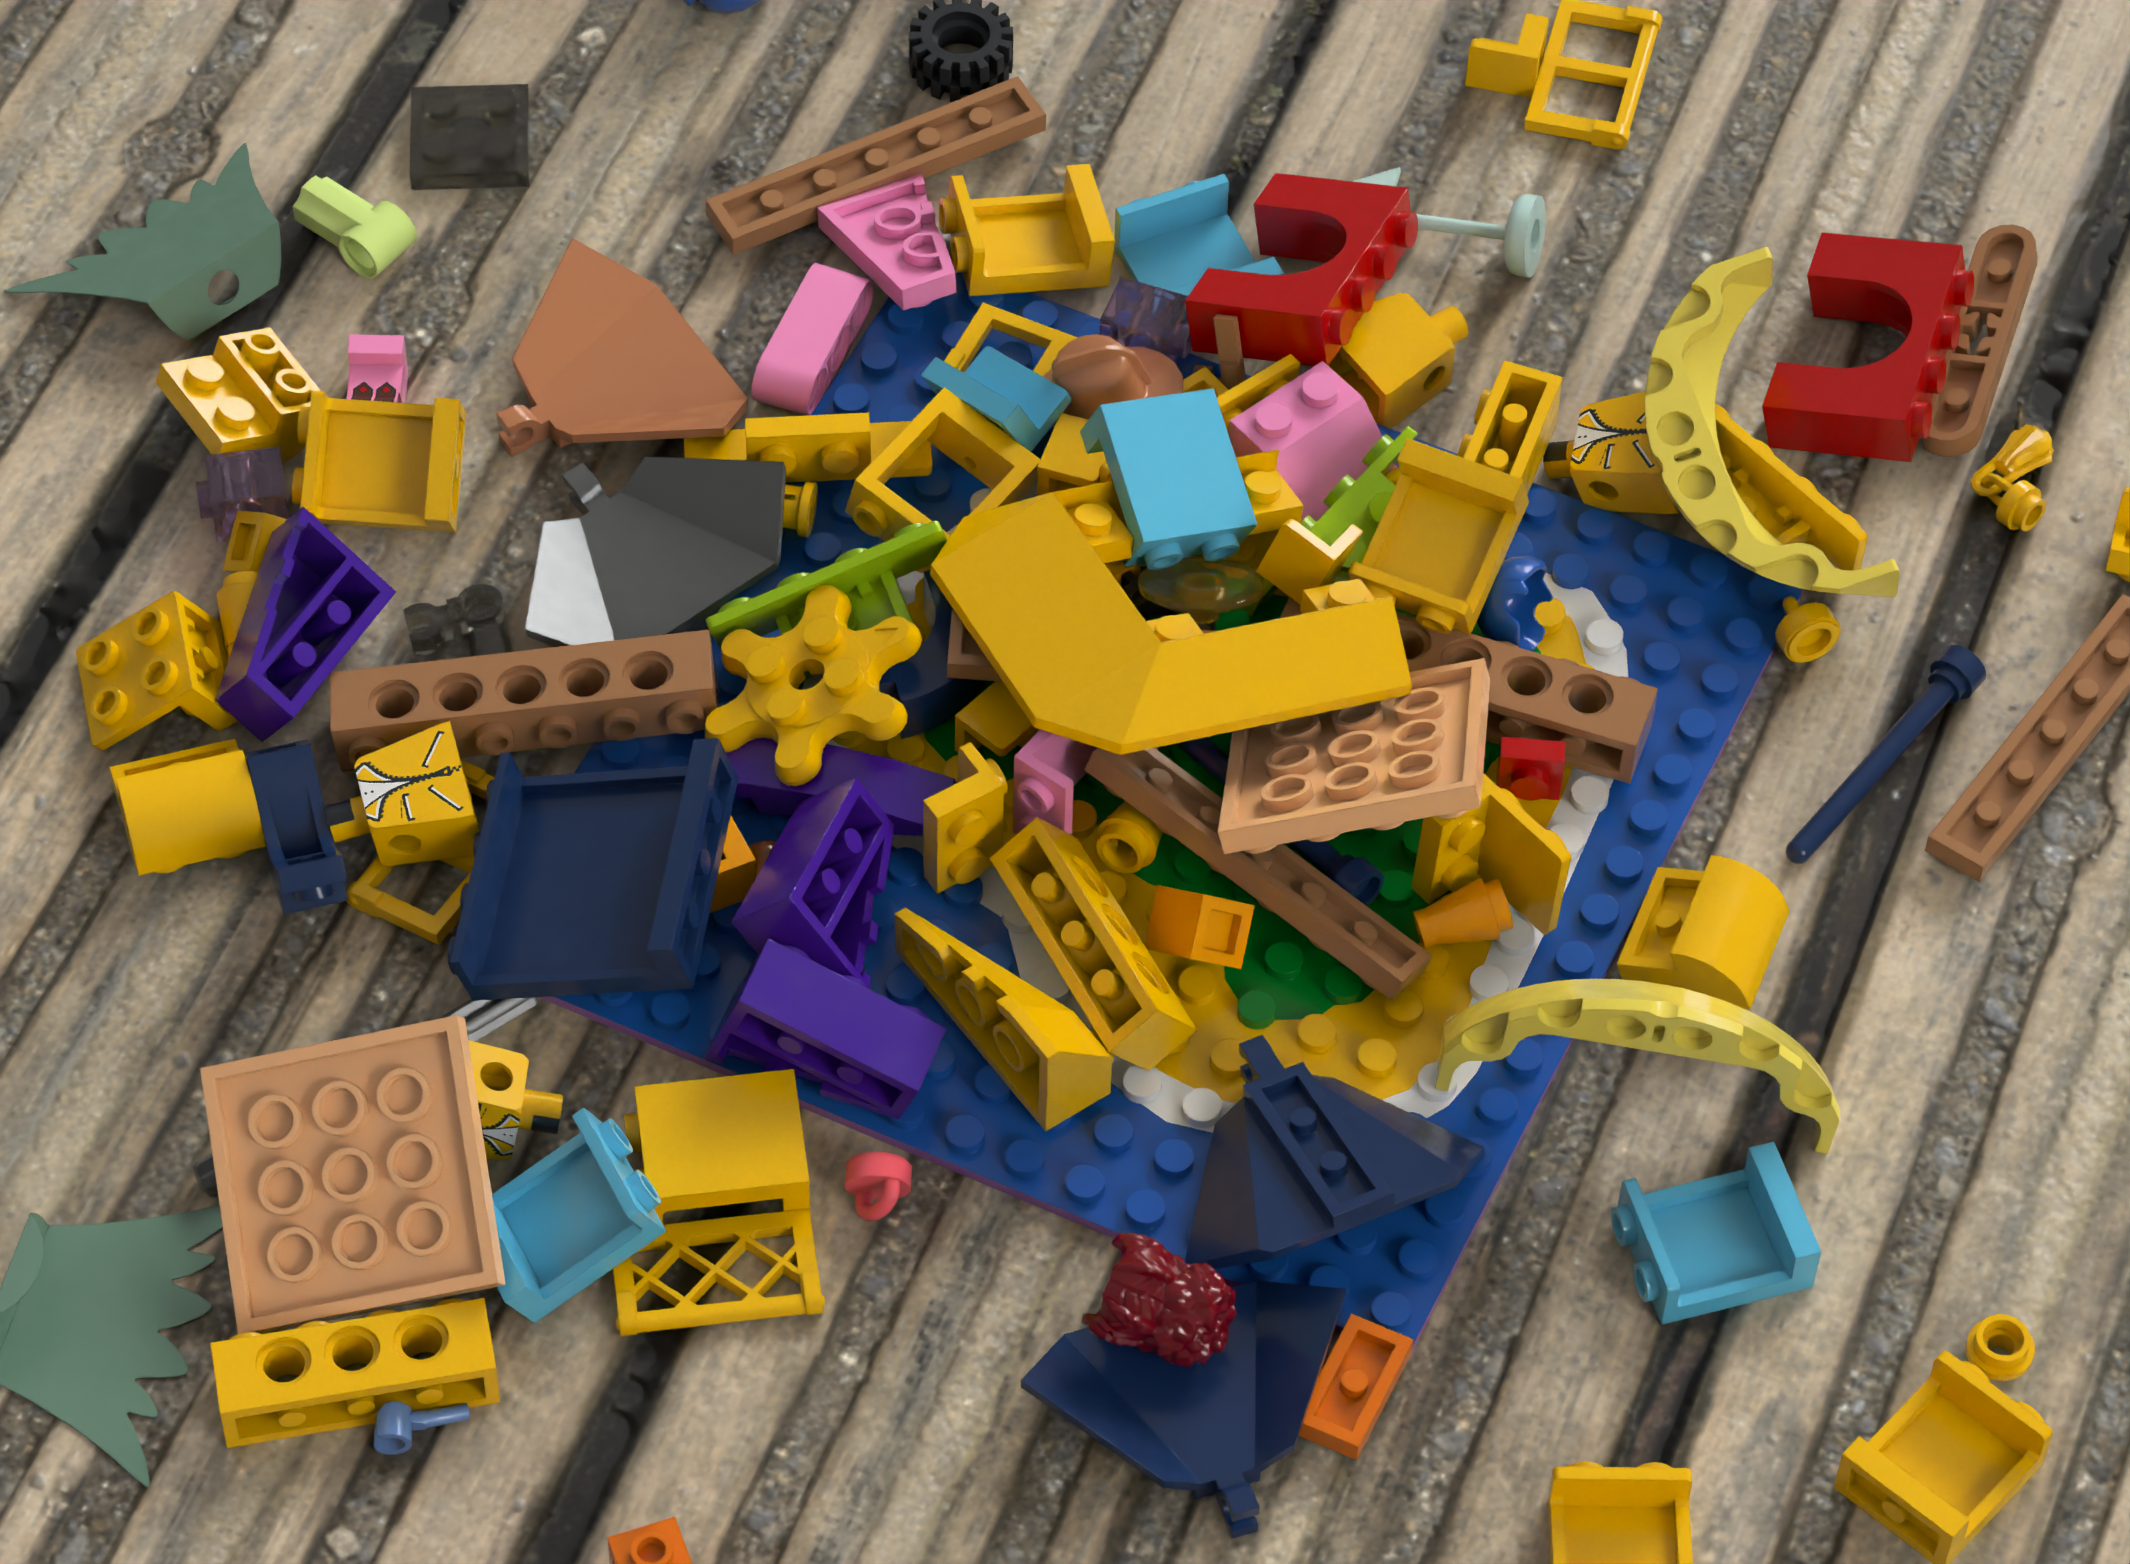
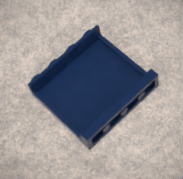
M718 738L693 740L688 766L523 777L510 752L500 754L495 778L489 781L486 789L487 811L482 831H478L474 838V863L469 883L464 884L461 891L460 904L462 912L456 936H452L449 940L447 949L450 970L454 975L458 976L472 1001L694 988L738 783V776Z

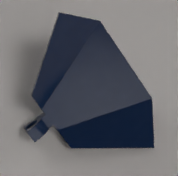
M1263 1035L1239 1043V1054L1247 1061V1064L1240 1066L1241 1077L1246 1083L1243 1085L1244 1097L1214 1125L1185 1263H1207L1213 1269L1272 1260L1455 1188L1485 1156L1484 1147L1338 1079L1312 1075L1303 1062L1284 1068Z
M1258 1280L1231 1287L1236 1292L1234 1306L1237 1314L1229 1325L1228 1341L1222 1353L1213 1352L1204 1365L1198 1362L1190 1368L1166 1363L1163 1361V1357H1158L1155 1352H1142L1136 1346L1129 1347L1110 1344L1092 1334L1089 1328L1066 1333L1021 1379V1388L1161 1487L1191 1490L1194 1499L1215 1494L1231 1539L1258 1531V1522L1255 1515L1259 1514L1260 1507L1250 1483L1260 1481V1474L1263 1470L1295 1450L1346 1296V1289Z

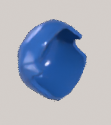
M1528 554L1514 556L1503 561L1477 619V624L1483 637L1495 641H1507L1517 645L1519 648L1532 652L1536 649L1545 635L1544 627L1535 617L1536 607L1539 603L1550 602L1553 599V595L1543 580L1547 568L1542 560Z

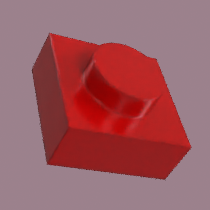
M1502 737L1496 785L1499 788L1507 789L1515 797L1523 800H1559L1565 765L1566 742Z

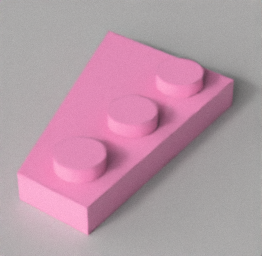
M922 173L817 207L818 227L903 311L926 306L933 300L956 293L955 270L943 235L938 232L935 223V211L931 201L927 199Z

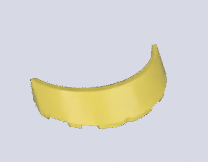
M1764 247L1710 265L1691 284V290L1677 306L1664 329L1660 331L1651 355L1645 393V422L1651 455L1662 470L1661 481L1684 518L1707 542L1726 557L1763 577L1789 586L1817 592L1880 597L1897 596L1900 571L1895 559L1859 570H1840L1833 567L1824 553L1813 545L1801 542L1783 545L1754 517L1734 487L1727 472L1717 436L1715 403L1718 378L1724 356L1738 326L1755 302L1772 285L1773 258L1769 248Z
M1622 979L1553 981L1513 989L1484 999L1456 1014L1442 1026L1435 1089L1449 1090L1452 1075L1455 1069L1462 1063L1468 1061L1490 1062L1501 1060L1509 1056L1518 1042L1526 1037L1539 1034L1556 1035L1765 1071L1775 1077L1780 1084V1100L1787 1108L1816 1120L1814 1152L1828 1154L1840 1122V1107L1826 1075L1811 1054L1796 1040L1774 1024L1748 1010L1724 1000L1684 988Z

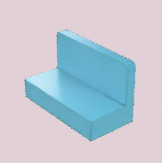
M990 346L983 348L964 373L935 357L921 374V377L936 395L945 387L1030 452H1032L1072 401V397L1065 389Z

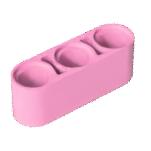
M814 263L806 273L757 364L752 382V399L800 415H811L835 379L866 321L874 295L873 281Z

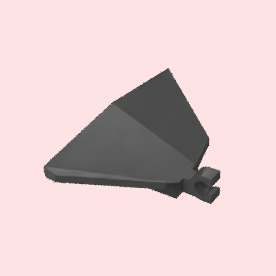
M645 456L621 491L611 498L606 495L596 477L582 462L562 474L564 483L573 491L569 493L570 500L583 516L580 518L543 522L525 631L528 637L553 647L701 631L707 627L706 619L718 613L727 601L779 567L786 480L784 462Z

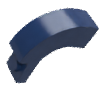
M930 570L924 571V612L931 633L915 655L890 667L882 675L879 683V691L901 702L908 714L907 723L900 732L901 739L919 735L947 722L972 701L986 681L947 678L951 615L954 609L931 577Z
M307 740L244 753L260 814L266 845L265 851L283 914L348 901L344 881H347L342 855L336 849L331 834L311 743Z

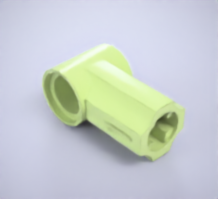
M316 175L301 187L300 195L293 205L294 219L337 246L349 267L367 279H374L417 241L415 226L406 213L397 205L389 201H381L376 206H373L328 177L322 179Z

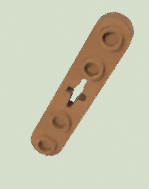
M2012 224L1991 228L1981 235L1976 244L1968 268L1969 271L1974 273L1972 301L1969 307L1961 306L1959 312L1960 336L1958 345L1955 350H1947L1945 356L1946 380L1944 389L1941 394H1933L1930 402L1932 405L1930 432L1926 439L1921 438L1925 449L1934 455L1957 457L1966 454L1977 446L1982 437L2037 267L2036 240L2033 234L2024 227ZM1985 324L1987 325L1988 337H1983L1980 344H1978L1976 349L1977 356L1971 355L1970 342H1974L1977 339L1982 326Z

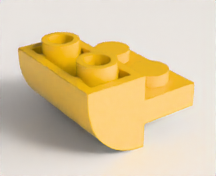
M270 327L219 336L213 355L163 363L160 366L155 382L216 461L251 455L262 470L277 466L291 459L306 447V444H299L298 442L299 411L301 407H310L312 390L320 391Z
M236 739L110 767L113 787L123 816L127 839L138 876L153 872L170 873L179 870L184 865L214 858H235L249 850L266 847L250 773L243 750H239Z
M1711 855L1705 871L1657 867L1618 959L1617 967L1622 980L1644 981L1683 987L1687 990L1724 1000L1745 1010H1750L1790 911L1780 890L1766 876L1752 867L1733 859Z

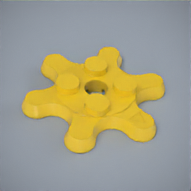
M832 585L818 586L808 594L803 617L792 630L778 637L764 638L749 630L738 629L729 633L724 638L721 645V661L724 668L731 674L743 677L747 680L744 690L734 700L716 708L708 715L705 722L706 739L718 738L725 753L737 750L754 739H773L778 743L775 752V773L780 782L787 786L806 784L819 773L822 766L823 749L829 740L846 731H857L866 735L871 740L883 741L895 737L903 730L908 717L904 705L890 695L881 693L879 691V683L882 675L890 667L908 660L916 654L922 642L921 632L915 624L900 616L887 618L865 630H850L847 625L852 611V603L846 593ZM809 670L811 675L823 674L821 681L814 687L798 690L800 684L805 680L803 674L805 671Z

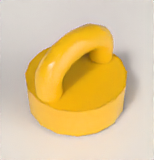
M1786 597L1782 602V606L1787 615L1784 616L1777 626L1775 632L1776 642L1785 656L1793 662H1810L1822 657L1836 644L1841 632L1840 623L1830 608L1823 603L1813 602L1800 605L1795 597Z

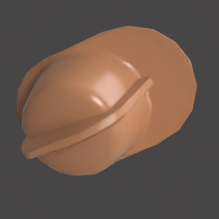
M1098 334L1081 336L1068 342L1058 352L1056 359L1052 363V369L1044 375V378L1065 389L1072 397L1071 403L1063 413L1088 420L1102 404L1183 393V375L1176 363L1163 353L1145 347H1124L1111 337Z

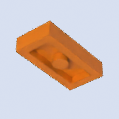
M1351 1314L1319 1374L1299 1436L1357 1460L1412 1354L1414 1339Z

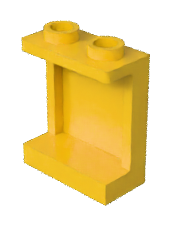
M1090 164L1067 165L1063 193L970 199L963 175L950 176L948 198H940L939 224L943 234L951 235V261L955 273L962 272L969 296L1108 287L1110 285L1115 239Z
M312 390L310 407H301L299 411L298 442L299 444H306L304 468L296 467L293 473V504H300V509L304 507L322 524L456 533L467 415L460 399L435 398L434 405L330 398L325 391Z
M1406 438L1397 459L1401 475L1362 562H1353L1348 576L1350 580L1361 579L1375 599L1392 596L1395 608L1416 615V621L1432 631L1450 634L1452 629L1471 635L1528 506L1529 499L1523 479Z
M794 1069L634 1086L636 1113L624 1114L625 1135L633 1148L632 1153L641 1152L643 1169L633 1171L640 1170L652 1183L661 1199V1204L654 1209L662 1224L663 1214L668 1211L781 1199L783 1211L810 1209V1181Z
M1943 1350L1934 1360L1931 1374L1927 1381L1868 1442L1858 1436L1842 1453L1834 1488L1933 1564H1950L2043 1465L2053 1431L2045 1424L2041 1415L2034 1408L2026 1403L2014 1401L1991 1384L1988 1377L1979 1367L1967 1361H1960L1950 1352Z
M1587 1461L1553 1468L1547 1499L1550 1564H1693L1689 1497L1692 1488L1691 1469L1672 1468L1667 1464L1658 1462L1645 1463L1637 1467H1603L1598 1463Z

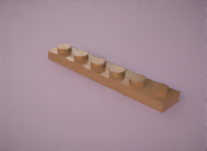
M1017 76L705 200L706 216L729 250L735 255L817 222V207L922 173L923 179L1045 131L1046 113Z
M2124 594L2121 595L1928 836L1926 852L1978 882L1984 878L2130 693V597Z
M1100 748L1093 751L1084 770L1104 784L1110 793L1124 799L1152 820L1162 832L1176 838L1204 859L1214 871L1228 877L1256 898L1262 907L1276 913L1308 937L1314 946L1328 952L1355 972L1366 985L1379 990L1389 999L1393 1000L1423 974L1433 955L1284 844H1279L1263 853L1251 854L1240 851L1224 854L1218 835L1223 799L1157 749L1151 748L1123 755Z

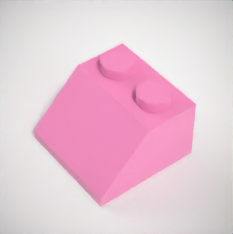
M1323 361L1231 419L1229 425V438L1236 457L1279 449L1276 470L1303 504L1301 521L1310 515L1317 522L1325 514L1329 507L1323 502L1324 499L1347 474L1356 481L1364 473L1368 466L1362 460L1382 437L1364 398Z

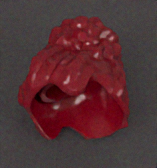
M1132 1232L1128 1234L1119 1233L1112 1240L1111 1244L1121 1251L1122 1256L1112 1268L1108 1281L1105 1284L1101 1297V1307L1097 1314H1083L1081 1323L1089 1328L1092 1334L1103 1341L1117 1346H1136L1142 1352H1155L1158 1357H1163L1164 1362L1177 1364L1182 1367L1185 1366V1368H1190L1198 1362L1204 1365L1213 1352L1222 1353L1228 1341L1229 1325L1237 1314L1234 1306L1236 1300L1235 1290H1232L1231 1286L1226 1285L1222 1275L1207 1263L1187 1264L1182 1257L1172 1255L1160 1242L1153 1238Z

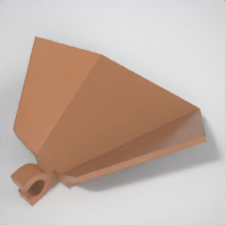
M572 238L512 357L513 367L529 398L530 409L524 405H514L497 412L496 415L497 422L504 430L499 432V442L512 457L549 437H552L559 448L570 443L723 437L745 414L748 406V397L655 283Z

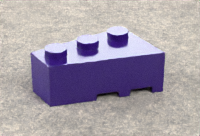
M304 507L299 509L271 534L215 698L216 702L261 742H264L298 714L396 593L391 586Z
M857 777L798 803L731 922L757 954L760 953L769 938L781 945L796 947L804 951L812 961L840 975L858 978L869 987L871 977L862 972L866 946L876 943L879 927L878 924L871 920L874 896L884 892L895 825Z
M768 938L733 995L703 1059L723 1064L729 1054L764 1065L762 1072L794 1069L796 1076L823 1084L820 1089V1095L899 1120L919 1092L947 1028L931 1021L924 1012L915 1007L899 1005L870 990L868 985L853 976L840 975L812 961L804 951L793 946L781 945Z

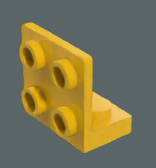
M175 590L79 646L76 650L91 743L101 751L113 746L179 706L186 714L191 717H198L218 732L237 722L228 711L215 701L228 663L221 622Z
M1483 773L1481 808L1471 809L1461 816L1450 819H1442L1436 816L1423 818L1411 889L1425 902L1430 904L1447 891L1454 892L1467 885L1476 873L1486 882L1498 878L1507 901L1542 934L1547 935L1557 928L1571 854L1562 839L1555 832L1544 829L1522 809L1519 801L1510 791L1499 788Z

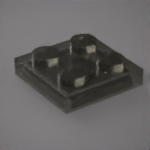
M528 84L411 87V190L530 187V98Z

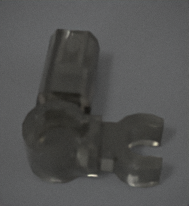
M484 583L471 585L465 588L458 597L446 599L447 604L436 607L430 603H417L403 610L408 630L428 627L423 631L409 634L414 655L432 654L439 650L445 642L456 639L457 643L467 641L470 656L514 652L510 634L507 630L508 619L503 599L499 590L492 585Z

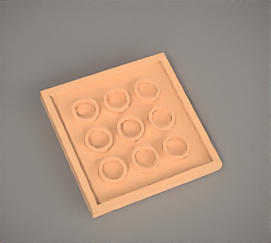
M1485 658L1410 672L1412 681L1410 695L1233 731L1218 826V835L1224 854L1240 851L1251 854L1263 853L1279 844L1306 839L1312 842H1324L1345 832L1367 828L1389 830L1402 825L1405 821L1432 816L1450 819L1461 816L1471 809L1481 808L1490 677Z
M454 1015L200 1068L238 1334L245 1332L262 1334L301 1326L312 1321H328L506 1285L465 1018Z

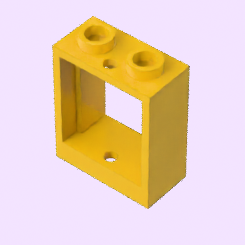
M944 387L855 479L845 512L853 517V520L862 531L871 536H878L884 542L892 539L894 534L903 527L915 523L928 524L932 522L884 485L926 440L992 489L987 497L969 515L1022 501L1032 488L1040 458ZM944 531L947 539H949L951 535ZM931 564L916 571L924 574V571L931 569Z

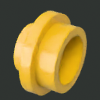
M1996 1314L1978 1322L1971 1329L1966 1341L1965 1350L1968 1361L1979 1367L1989 1379L2009 1381L2022 1376L2028 1371L2034 1358L2035 1345L2027 1327L2020 1320L2010 1315ZM2001 1347L2010 1355H1999L1989 1348Z

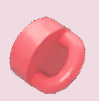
M866 1152L849 1159L846 1162L845 1189L850 1194L855 1195L857 1215L865 1221H876L890 1213L898 1198L905 1197L911 1191L912 1165L905 1158L886 1152ZM872 1198L879 1199L874 1204H871Z

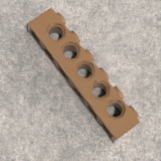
M1289 596L1280 618L1302 614L1300 611L1301 605ZM1395 610L1409 672L1485 658L1490 677L1486 741L1501 745L1502 737L1566 742L1565 765L1625 783H1631L1652 727L1658 688L1641 684L1630 677H1618L1580 666L1568 659H1556L1522 649L1507 641H1495L1475 634L1468 635L1452 629L1450 634L1437 633L1418 623L1416 617Z
M709 630L330 673V731L341 771L355 770L354 764L358 758L448 721L451 723L460 757L463 758L480 755H500L501 753L542 748H564L570 745L613 740L627 741L633 738L675 733L689 734L705 730L706 718L713 710L719 707L717 670Z

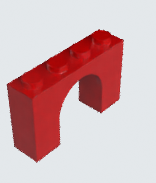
M1275 173L1253 204L1260 255L1318 261L1325 264L1304 272L1286 275H1266L1207 268L1185 299L1192 351L1218 354L1213 318L1217 314L1232 315L1238 318L1243 358L1277 362L1292 354L1300 362V365L1315 366L1323 361L1329 366L1342 345L1345 346L1350 341L1352 331L1364 312L1367 313L1371 310L1374 298L1384 282L1393 277L1396 265L1407 248L1413 247L1418 233V218L1415 212H1411L1409 190L1407 187Z
M1821 233L1807 274L1813 317L1879 323L1900 331L1907 338L1889 356L1861 367L1834 368L1777 362L1762 405L1769 448L1912 462L1919 438L1926 439L1930 432L1932 423V405L1930 402L1933 394H1941L1944 389L1946 380L1945 356L1947 350H1955L1958 345L1960 336L1959 312L1961 306L1969 307L1974 292L1973 271L1965 270L1962 245Z

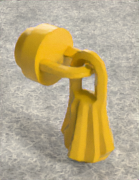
M2028 424L2021 427L2020 430H2014L1995 457L1975 472L1970 481L1972 490L1980 496H1987L1998 506L1996 519L2010 530L2020 528L2023 531H2029L2037 525L2044 515L2046 501L2041 498V491L2026 480H2021L2014 485L2012 483L2024 474L2052 462L2054 449L2052 448V439L2049 433L2037 426ZM1996 470L2004 477L2002 478L1997 474H1993L1992 472ZM2004 490L2006 493L2003 497H2000L1998 494Z

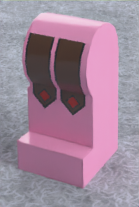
M349 334V375L346 399L406 403L408 367L404 335Z

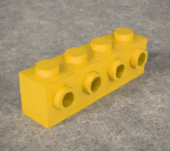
M1504 360L1492 390L1484 389L1480 396L1474 418L1476 428L1473 435L1465 433L1457 456L1523 479L1528 495L1557 424L1563 377Z

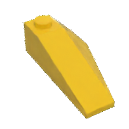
M906 907L895 913V951L1045 1131L1111 1093V1072L1114 1055L1108 1052L1095 1029L1089 1030L1074 1011Z

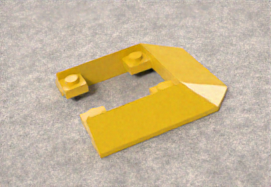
M1279 449L1236 457L1257 522V526L1249 535L1278 530L1288 519H1294L1301 524L1303 504L1276 470ZM1113 481L1054 491L965 516L931 564V577L1033 727L1119 755L1411 694L1412 681L1393 597L1388 596L1375 599L1361 579L1339 581L1330 585L1303 590L1300 606L1302 614L1209 633H1203L1189 613L1169 615L1145 621L1104 564L1131 558L1134 537L1127 528Z

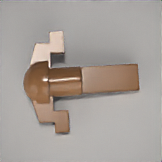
M1217 314L1213 320L1221 378H1216L1230 390L1249 377H1246L1237 316ZM1196 365L1193 368V373L1206 367L1214 375L1213 366Z

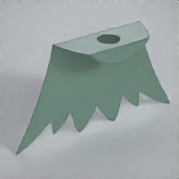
M244 143L230 158L215 185H211L201 179L196 181L191 190L190 203L156 199L150 203L147 209V227L121 228L99 233V242L107 251V254L87 255L69 259L66 263L77 270L29 281L6 289L4 292L85 294L147 303L173 332L188 341L195 338L273 289L279 282L281 268L279 221L270 212L255 185L249 163L247 144ZM224 270L231 271L238 278L239 287L237 294L217 305L209 298V283L218 272Z
M220 1205L153 1218L84 1225L49 1226L39 1214L30 1213L0 1288V1385L30 1400L73 1427L110 1455L145 1487L150 1486L147 1463L135 1428L127 1414L132 1413L156 1418L158 1412L149 1394L135 1380L138 1378H171L188 1373L189 1369L183 1356L158 1330L169 1329L203 1316L212 1308L211 1303L206 1299L174 1284L172 1280L194 1274L215 1261V1257L212 1255L192 1252L188 1249L201 1243L223 1228Z

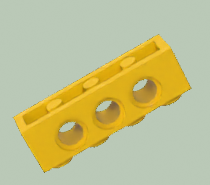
M1036 817L989 858L1109 1053L1149 1071L1197 1030L1076 837Z
M458 1298L446 1299L431 1307L401 1312L379 1310L367 1315L365 1318L334 1323L312 1321L299 1326L297 1329L267 1334L245 1332L237 1334L229 1340L210 1343L219 1410L227 1448L376 1424L377 1412L385 1403L391 1401L405 1403L412 1408V1411H426L460 1404H467L468 1408L500 1403L497 1370L485 1298L468 1301ZM421 1352L435 1353L434 1356L427 1359L418 1360L411 1358ZM354 1363H363L367 1365L366 1367L356 1371H347L343 1369L346 1366ZM292 1374L298 1376L289 1382L274 1381L283 1375Z

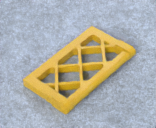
M809 1208L664 1224L666 1232L638 1251L668 1250L648 1272L632 1263L631 1256L613 1268L618 1313L615 1324L616 1328L620 1331V1337L637 1335V1333L803 1314H806V1316L823 1314V1307L825 1306V1298L821 1294ZM793 1235L794 1245L781 1257L756 1241V1239ZM735 1242L715 1265L689 1248L691 1246ZM746 1250L772 1266V1269L753 1289L726 1272ZM678 1258H681L705 1274L685 1297L658 1280ZM783 1274L800 1285L801 1294L763 1297ZM716 1282L742 1298L740 1301L696 1305L700 1298ZM648 1290H651L675 1307L637 1312L636 1302Z

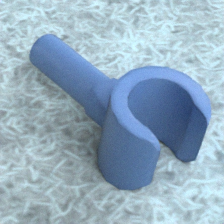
M397 1401L387 1402L376 1414L374 1448L381 1454L394 1455L404 1453L412 1446V1431L426 1430L429 1427L470 1420L468 1405L460 1404L426 1411H412V1408L405 1403Z

